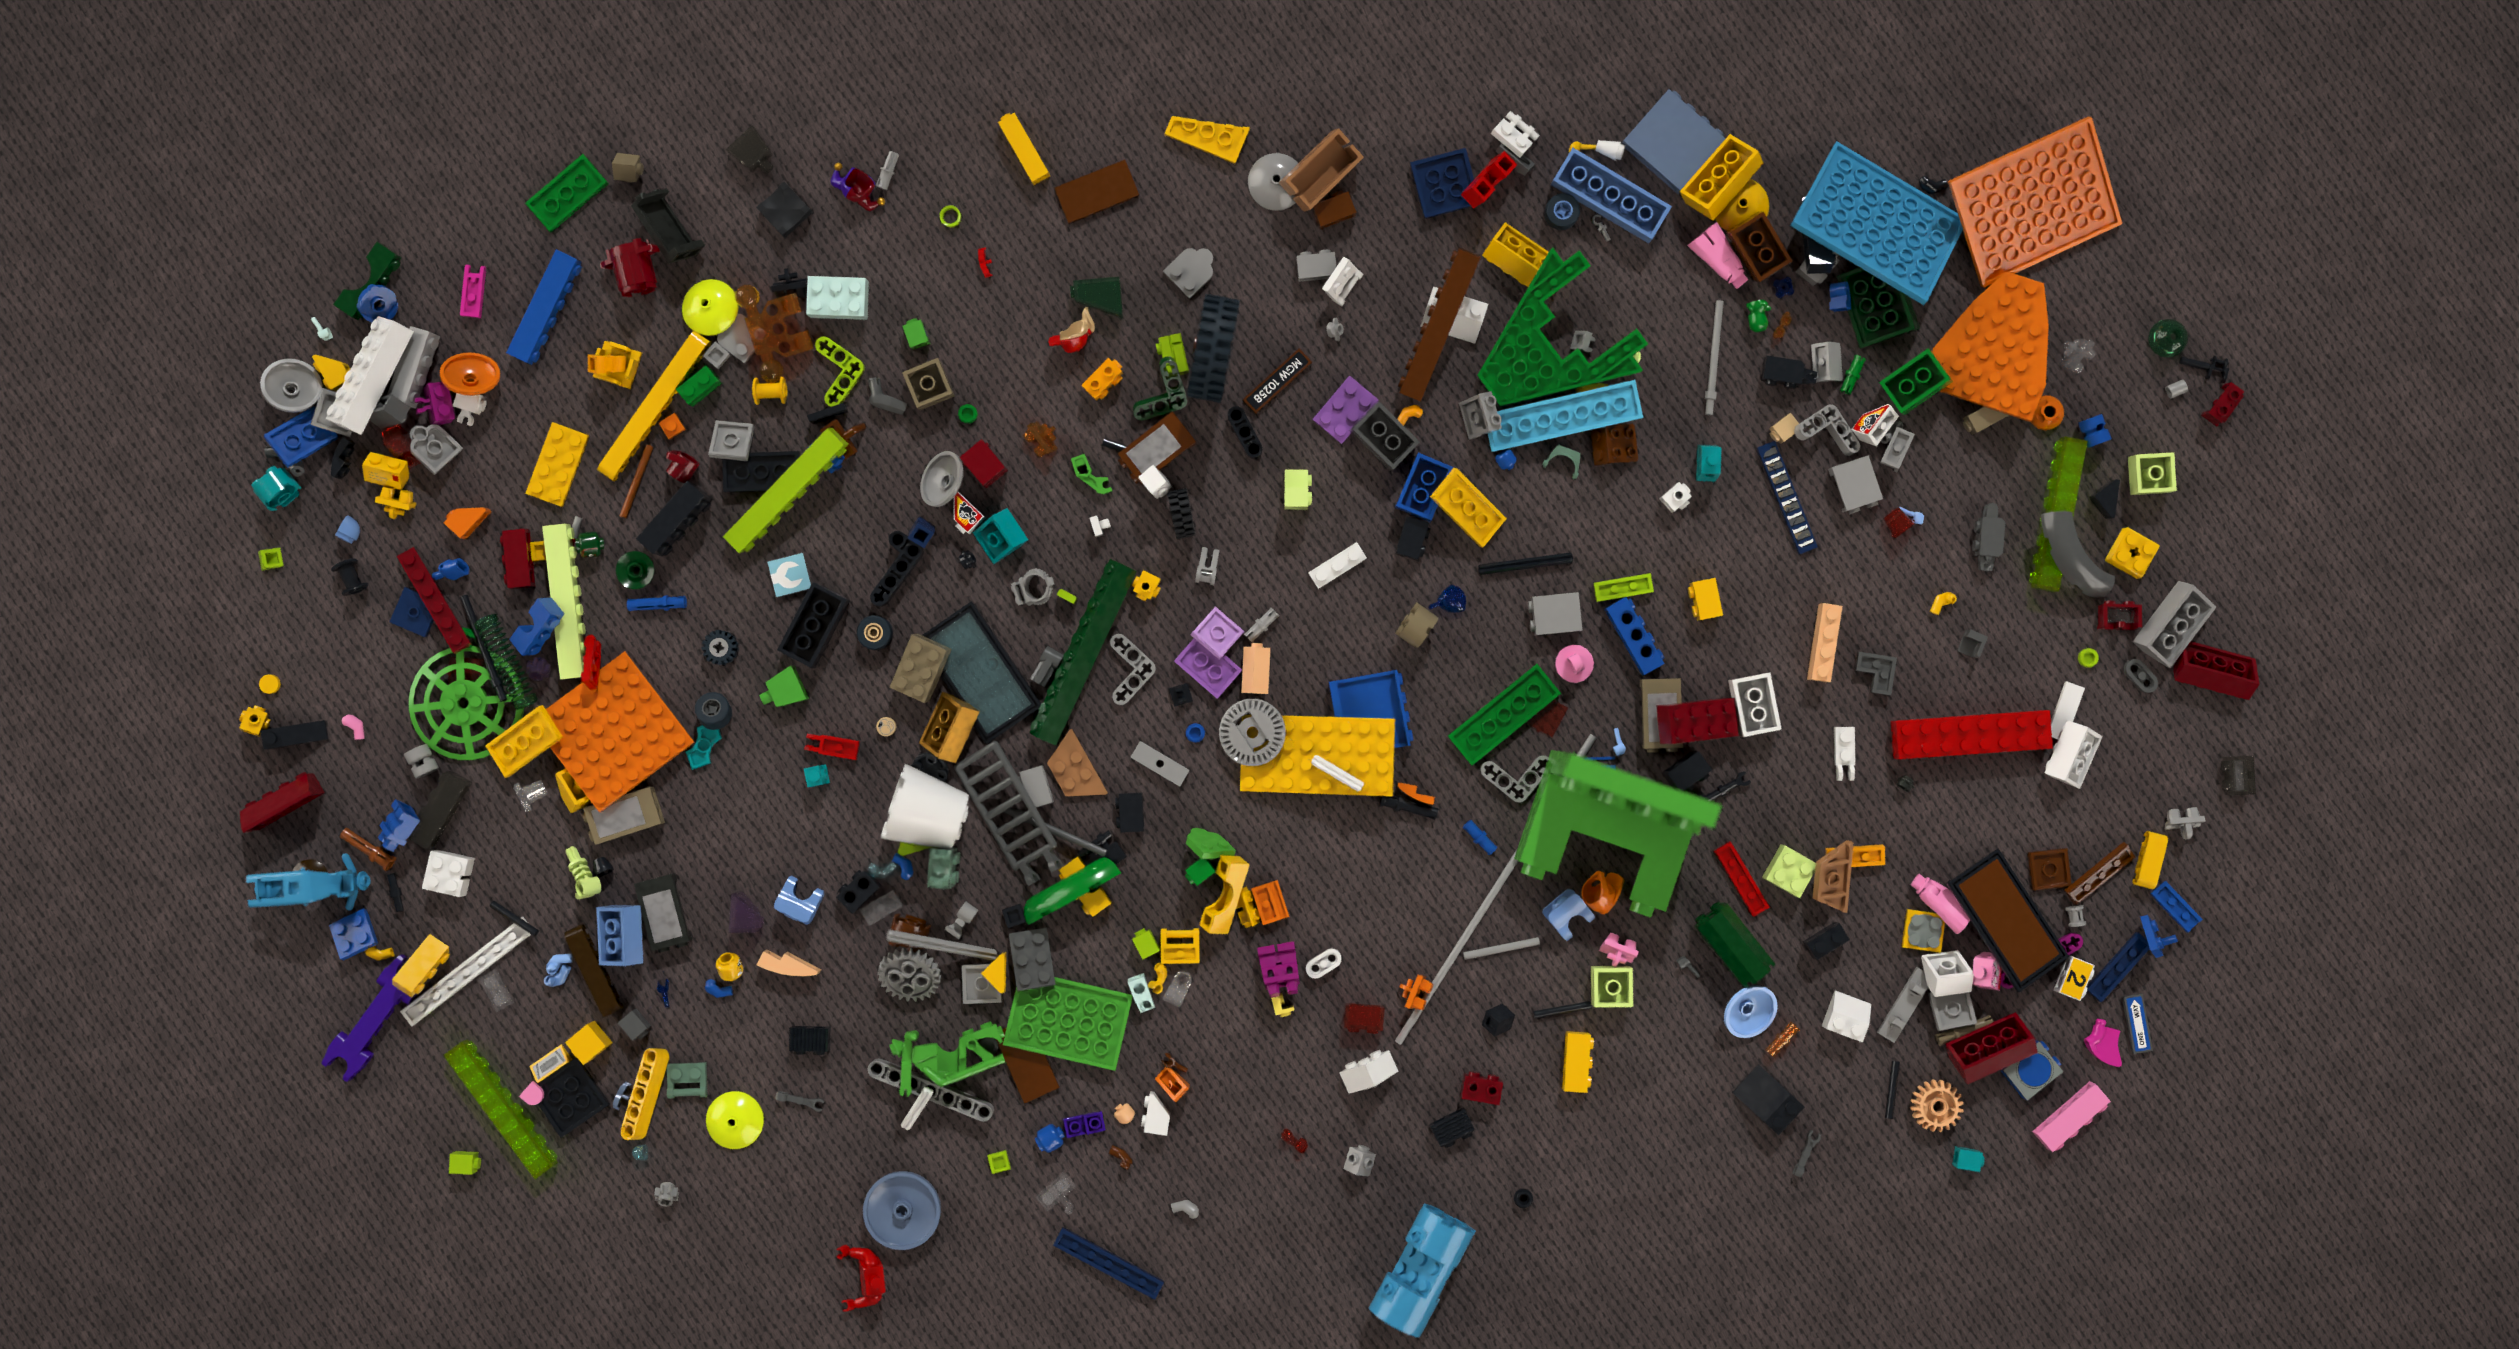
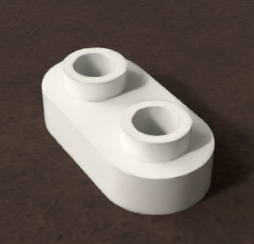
M1333 948L1325 950L1307 962V974L1311 978H1320L1339 966L1341 954ZM1334 955L1335 960L1332 962L1329 961L1328 956ZM1318 965L1319 970L1316 972L1312 971V966Z

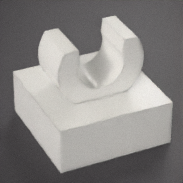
M1098 516L1090 517L1095 537L1103 536L1102 529L1111 527L1109 519L1099 521Z

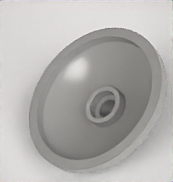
M1272 153L1261 157L1254 163L1248 176V188L1256 203L1266 209L1275 211L1287 209L1296 203L1293 200L1295 195L1290 196L1279 182L1273 181L1275 176H1278L1281 181L1298 164L1296 160L1285 154Z
M282 359L272 363L265 369L261 377L260 387L265 400L270 405L284 412L295 413L305 411L318 402L322 390V381L318 372L309 364L296 359ZM288 390H294V393H289Z
M950 451L941 452L926 466L920 484L921 496L926 504L940 507L952 500L957 494L963 480V465L957 454Z

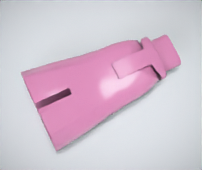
M1717 222L1687 245L1721 278L1728 281L1729 284L1732 283L1736 289L1748 281L1739 257L1734 252Z
M1918 874L1910 885L1916 889V893L1919 894L1921 900L1936 912L1956 934H1959L1967 926L1970 919L1952 891L1942 884L1931 880L1929 877L1924 878Z

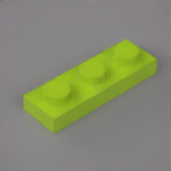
M1651 573L1593 583L1596 602L1654 592Z

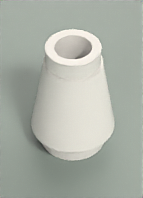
M1598 140L1595 151L1616 161V159H1622L1625 145L1621 144V142Z

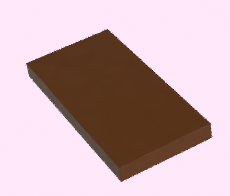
M1126 160L1054 187L1069 224L1139 196Z
M1005 1027V1028L1002 1029L1004 1035H1005V1033H1006L1007 1027ZM996 1039L1024 1104L1060 1088L1046 1055L1005 1046L1003 1042L999 1043Z

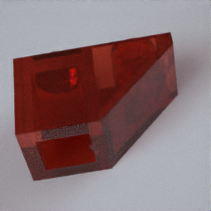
M400 424L394 425L382 432L386 448L395 458L408 461V469L421 463L411 453L410 444L412 440Z

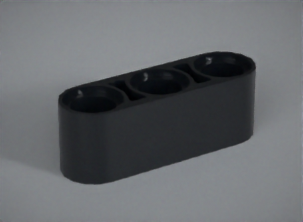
M1239 406L1231 407L1227 415L1228 420L1246 455L1251 459L1259 458L1262 454V445L1244 410ZM1234 411H1238L1242 417L1236 421L1231 418V414ZM1243 428H1247L1251 432L1246 438L1240 435V430ZM1251 445L1259 447L1257 454L1254 455L1248 451Z

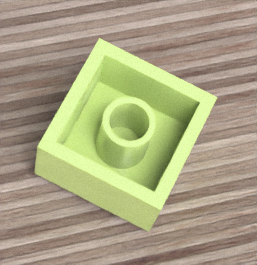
M2174 452L2139 454L2128 457L2130 495L2177 491Z
M1780 845L1762 878L1791 895L1800 898L1815 872L1816 863L1789 847Z
M1591 966V1005L1594 1007H1633V968L1630 966Z

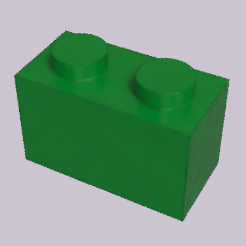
M704 366L676 390L685 402L693 407L720 386L722 382L711 368Z
M1199 858L1186 868L1185 871L1187 873L1185 877L1191 884L1195 883L1198 886L1215 873L1216 869L1209 859Z

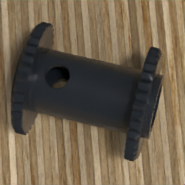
M355 558L341 561L331 568L332 572L339 571L346 590L342 592L344 596L359 593L369 585L367 582L361 583L353 566L358 562Z

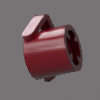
M672 450L666 453V458L672 460L666 472L685 484L699 467V462L682 451Z

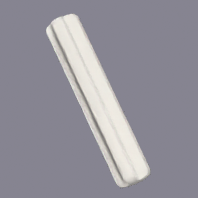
M1318 755L1313 757L1311 764L1356 791L1362 789L1364 783Z
M924 1087L901 1124L902 1128L906 1130L911 1129L933 1094L932 1089Z

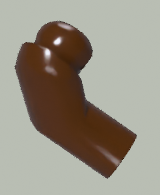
M1114 1145L1111 1146L1108 1154L1121 1159L1120 1167L1128 1170L1133 1163L1132 1158L1125 1150Z

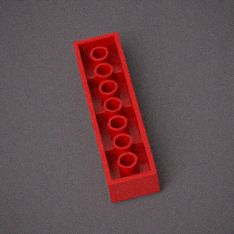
M2050 710L1891 721L1893 759L2053 749Z

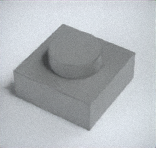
M714 342L703 355L717 369L731 356L717 342Z

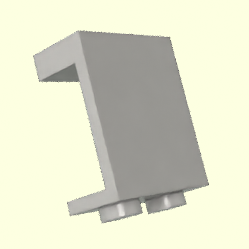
M1869 455L1828 469L1830 476L1834 475L1845 507L1842 509V512L1848 511L1849 514L1860 511L1859 507L1866 505L1867 508L1879 505L1878 501L1883 499Z
M1579 592L1531 597V601H1528L1529 613L1533 615V620H1530V630L1534 632L1535 636L1582 631Z

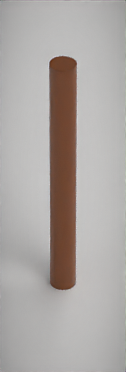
M647 444L645 446L619 516L627 518L654 448L653 446Z

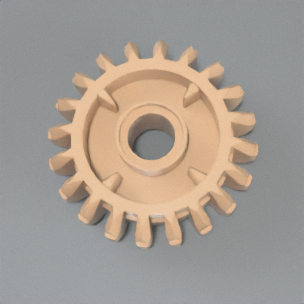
M1933 1079L1930 1086L1925 1081V1088L1918 1086V1089L1921 1091L1920 1093L1913 1092L1917 1099H1911V1102L1916 1104V1106H1911L1910 1109L1917 1112L1913 1113L1912 1116L1918 1118L1917 1123L1919 1125L1923 1124L1924 1129L1930 1128L1932 1132L1936 1128L1939 1132H1942L1943 1126L1946 1130H1950L1949 1124L1955 1126L1956 1122L1954 1119H1961L1957 1115L1958 1112H1964L1963 1109L1959 1108V1106L1964 1104L1963 1101L1958 1100L1962 1097L1961 1094L1956 1093L1957 1088H1951L1949 1082L1944 1084L1943 1080H1939L1937 1083ZM1940 1101V1108L1934 1110V1103Z

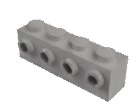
M410 326L409 329L414 332L397 364L387 395L393 394L407 406L416 409L418 403H414L413 400L414 398H420L429 368L433 362L435 350L439 344L440 336Z

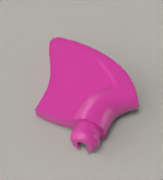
M2097 1018L2091 1034L2084 1038V1043L2091 1054L2106 1064L2120 1067L2122 1065L2118 1049L2120 1031L2105 1027L2106 1020Z

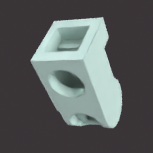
M1144 973L1128 978L1129 988L1140 1013L1155 1008Z

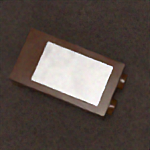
M1171 412L1119 452L1120 459L1118 461L1124 469L1127 467L1132 472L1130 477L1136 484L1140 482L1141 485H1144L1139 479L1141 474L1152 465L1160 471L1188 448L1194 446L1196 441L1176 415Z

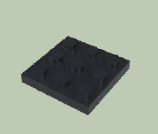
M578 1058L573 1059L538 1083L544 1091V1098L538 1105L560 1138L610 1105L599 1086Z

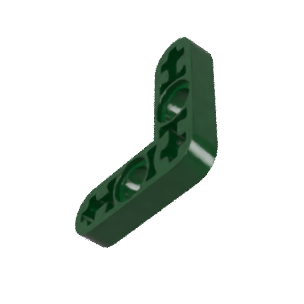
M1167 356L1162 358L1159 363L1167 393L1136 402L1133 405V414L1136 419L1147 420L1180 410L1187 405V397L1174 358ZM1167 363L1171 365L1172 373L1168 374L1166 368ZM1172 379L1179 381L1175 387H1170L1168 382ZM1176 397H1180L1181 402L1177 403ZM1167 399H1170L1171 406H1169ZM1162 401L1165 403V406L1162 409H1157L1155 404ZM1139 408L1144 409L1143 414L1140 413Z

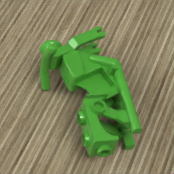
M990 1021L980 1025L981 1029L973 1031L972 1028L962 1032L963 1036L959 1038L958 1048L953 1052L944 1051L937 1043L916 1045L912 1049V1041L917 1040L919 1032L916 1030L907 1031L904 1036V1042L892 1039L893 1043L890 1044L893 1056L897 1054L899 1058L902 1054L900 1095H904L905 1089L907 1090V1097L911 1094L912 1063L935 1084L941 1087L1005 1063L1003 1054L993 1056L992 1052L987 1051L978 1043V1039L985 1037L995 1038L999 1043H1002V1037H1005L1002 1027H997L996 1023L992 1024ZM966 1046L969 1050H973L983 1061L966 1067Z

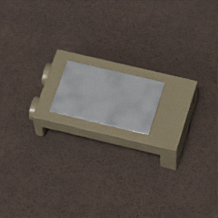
M1681 678L1640 680L1643 723L1642 749H1647V752H1659L1658 748H1666V752H1678V748H1683V743L1660 744L1656 705L1682 703Z
M654 786L623 795L601 813L598 812L594 805L583 808L584 821L586 824L588 823L590 828L589 837L595 845L665 823Z

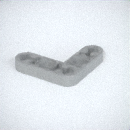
M1831 404L1799 423L1794 429L1798 439L1807 440L1826 427L1843 454L1851 456L1860 450L1858 439L1836 406ZM1830 412L1831 415L1825 418L1824 415ZM1814 418L1819 420L1820 427L1815 425ZM1808 426L1810 430L1804 433L1803 429ZM1837 426L1841 427L1843 434L1838 433Z
M1115 634L1110 640L1111 647L1134 668L1112 695L1113 701L1116 704L1124 705L1152 677L1156 667L1128 638L1122 634ZM1122 637L1124 639L1122 643L1126 647L1129 643L1131 647L1122 654L1121 651L1124 649L1121 646H1114L1116 643L1114 641L1115 638L1120 639ZM1130 650L1138 652L1137 660L1131 661L1128 659V652ZM1150 663L1152 665V672H1146L1143 675L1146 679L1143 681L1135 672L1138 670L1141 673L1144 669L1142 665ZM1137 677L1140 684L1137 688L1130 687V678ZM1124 684L1129 690L1133 691L1131 695L1129 692L1125 694V701H1117L1118 696L1116 694L1117 692L1122 693L1125 690L1122 688Z
M1538 756L1518 781L1492 761L1484 762L1480 767V772L1483 777L1510 799L1520 803L1526 800L1540 783L1545 770L1542 767L1539 771L1542 775L1539 776L1537 772L1531 769L1533 767L1537 769L1540 765L1538 761L1545 759L1548 761L1549 757ZM1486 765H1492V770L1495 773H1497L1498 770L1501 771V773L1496 776L1495 781L1491 779L1494 777L1491 773H1488L1487 775L1485 774L1486 769L1484 767ZM1530 773L1536 777L1535 783L1531 785L1525 781L1526 775ZM1502 776H1506L1509 779V784L1506 787H1501L1498 783L1499 778ZM1513 782L1516 784L1514 786L1516 790H1523L1522 798L1518 797L1515 799L1516 794L1512 790H1510V793L1506 792L1511 788Z

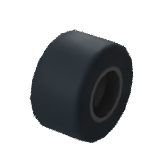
M711 692L702 695L697 700L695 714L702 726L710 730H719L730 722L732 708L722 694Z

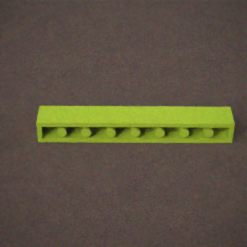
M827 428L732 526L723 538L738 553L749 552L755 546L753 542L757 538H763L768 532L766 529L771 524L774 526L781 519L780 515L784 511H789L794 506L792 502L797 497L800 499L807 492L806 488L810 484L814 485L820 479L819 474L823 470L825 472L829 470L833 465L832 461L836 457L840 458L847 451L845 448L848 443L833 428Z

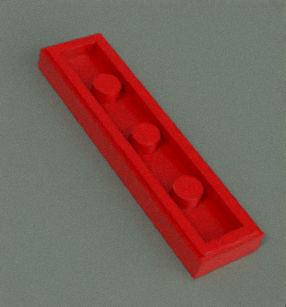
M1731 841L1715 849L1714 853L1752 917L1770 908Z

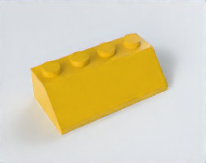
M1505 222L1482 256L1488 262L1501 268L1506 274L1517 279L1521 284L1529 287L1549 252Z

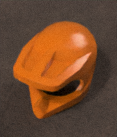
M1596 871L1583 885L1581 892L1583 901L1592 910L1600 914L1610 912L1621 894L1624 878L1616 873H1609L1605 877L1603 872ZM1594 881H1600L1598 885L1592 887Z

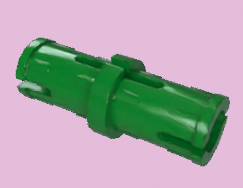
M1854 355V359L1849 370L1845 372L1846 377L1839 390L1841 392L1845 391L1847 395L1852 394L1854 385L1860 379L1861 375L1859 374L1866 361L1864 357L1860 359L1861 356Z

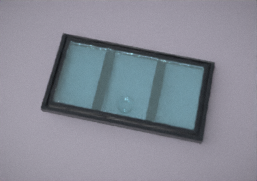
M973 601L922 635L952 649L940 677L954 697L969 703L980 711L973 726L985 744H990L992 740L1039 709L1041 702Z

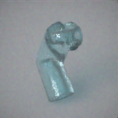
M891 861L885 867L870 864L868 871L872 877L886 878L898 867Z

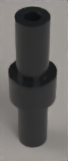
M395 873L389 874L387 877L391 889L389 890L390 897H393L396 912L403 911L401 887H398Z

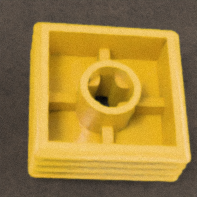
M2129 527L2122 528L2105 561L2132 577L2139 579L2144 576L2160 545ZM2134 549L2136 555L2131 557L2132 553L2129 551Z

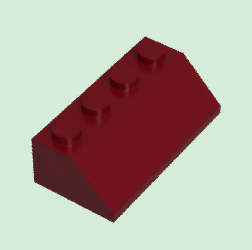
M2192 641L2175 661L2173 668L2175 681L2246 700L2251 698L2260 685L2255 658Z
M303 772L295 777V781L291 783L288 781L278 786L279 790L265 793L258 802L254 800L246 804L245 809L240 811L242 832L259 831L323 795L324 791L314 773L307 774Z

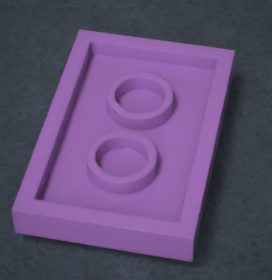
M1349 375L1312 420L1342 444L1351 434L1349 430L1379 400Z
M1195 638L1174 660L1176 664L1217 699L1242 671L1225 654L1219 660Z

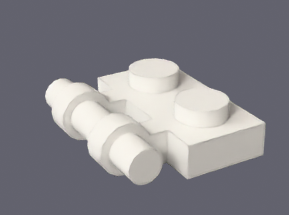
M1510 111L1506 118L1511 122L1509 123L1503 118L1491 134L1521 158L1533 143L1528 137L1536 141L1540 135L1534 131L1535 128L1524 123L1518 114L1515 115ZM1515 126H1517L1519 129H1521L1524 133L1522 134L1521 132H1519V131L1515 128Z

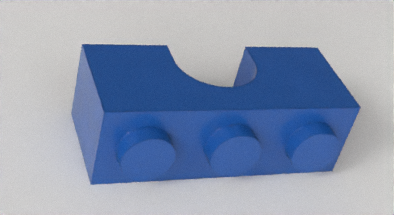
M538 598L528 612L533 618L534 626H518L509 639L522 656L539 653L545 641L550 638L554 628L560 623L564 612L552 598Z

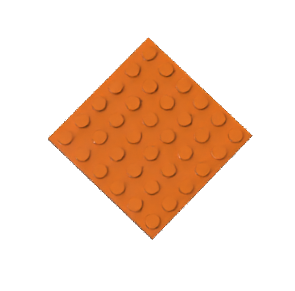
M625 651L600 669L597 689L590 690L582 682L546 708L549 716L563 736L562 739L550 747L600 813L695 743Z

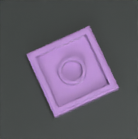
M1215 607L1191 633V636L1220 660L1244 631Z

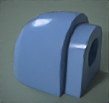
M347 515L335 536L352 544L359 537L360 526L355 519Z

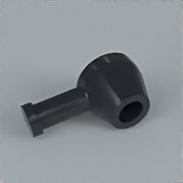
M605 857L597 858L593 861L592 877H603L612 872L614 868Z

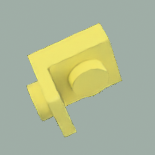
M1282 993L1278 997L1271 998L1276 1015L1280 1014V1017L1291 1015V1011H1294L1293 1005L1282 1007L1285 1004Z

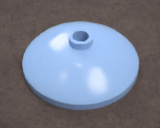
M1753 985L1743 988L1730 999L1725 1008L1724 1023L1726 1028L1734 1036L1740 1038H1750L1762 1033L1770 1026L1776 1016L1777 999L1764 986Z

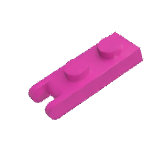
M465 265L460 316L481 318L486 277L485 266L480 267V273H471V266Z

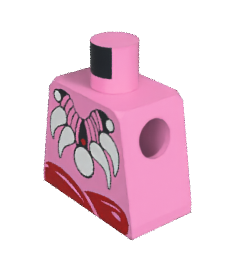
M1982 952L1975 956L1972 985L1983 989L2000 991L2002 968L1991 952Z

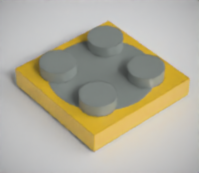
M1907 909L1901 947L1941 953L1945 922L1937 913Z

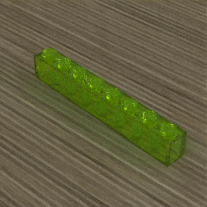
M2064 436L2059 438V441H2056L2054 451L2057 452L2056 458L2051 463L2053 474L2047 484L2049 495L2044 500L2045 513L2069 511L2074 515L2087 447L2086 440ZM2042 528V532L2038 535L2036 542L2037 546H2039L2038 553H2035L2033 558L2035 569L2030 575L2029 582L2032 583L2031 588L2059 592L2062 573L2050 554L2052 548L2049 539L2044 537Z
M468 1039L460 1042L443 1056L532 1177L537 1179L558 1163L556 1153L552 1149L549 1150L547 1148L544 1137L541 1134H537L533 1129L535 1127L533 1122L529 1118L526 1119L522 1114V1107L518 1103H514L510 1098L512 1097L511 1092L506 1087L503 1088L499 1083V1076L488 1068L489 1063L483 1056L480 1057L477 1053V1046L472 1041L469 1042Z

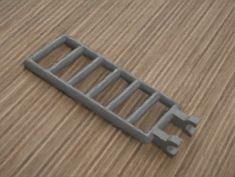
M997 741L991 742L954 766L957 775L1011 868L1015 871L1021 869L1028 886L1040 880L1039 875L1033 871L1029 864L1044 855L1051 873L1064 866L1053 852V849L1057 847L1055 839ZM994 750L999 761L973 777L968 778L963 769ZM1004 767L1009 777L978 795L973 785ZM1014 784L1019 794L988 812L983 801ZM1023 800L1028 811L997 828L992 818ZM1033 817L1038 827L1007 845L1002 835ZM1043 834L1048 844L1016 861L1012 851Z

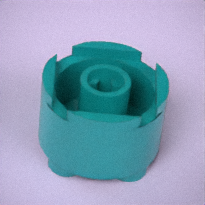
M276 466L267 469L264 476L251 484L254 493L270 511L278 510L276 507L280 505L282 507L287 506L299 495L297 490L301 489V486L287 469L277 468Z

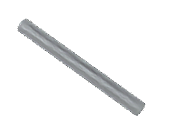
M889 930L886 939L890 942L992 961L997 956L995 949Z

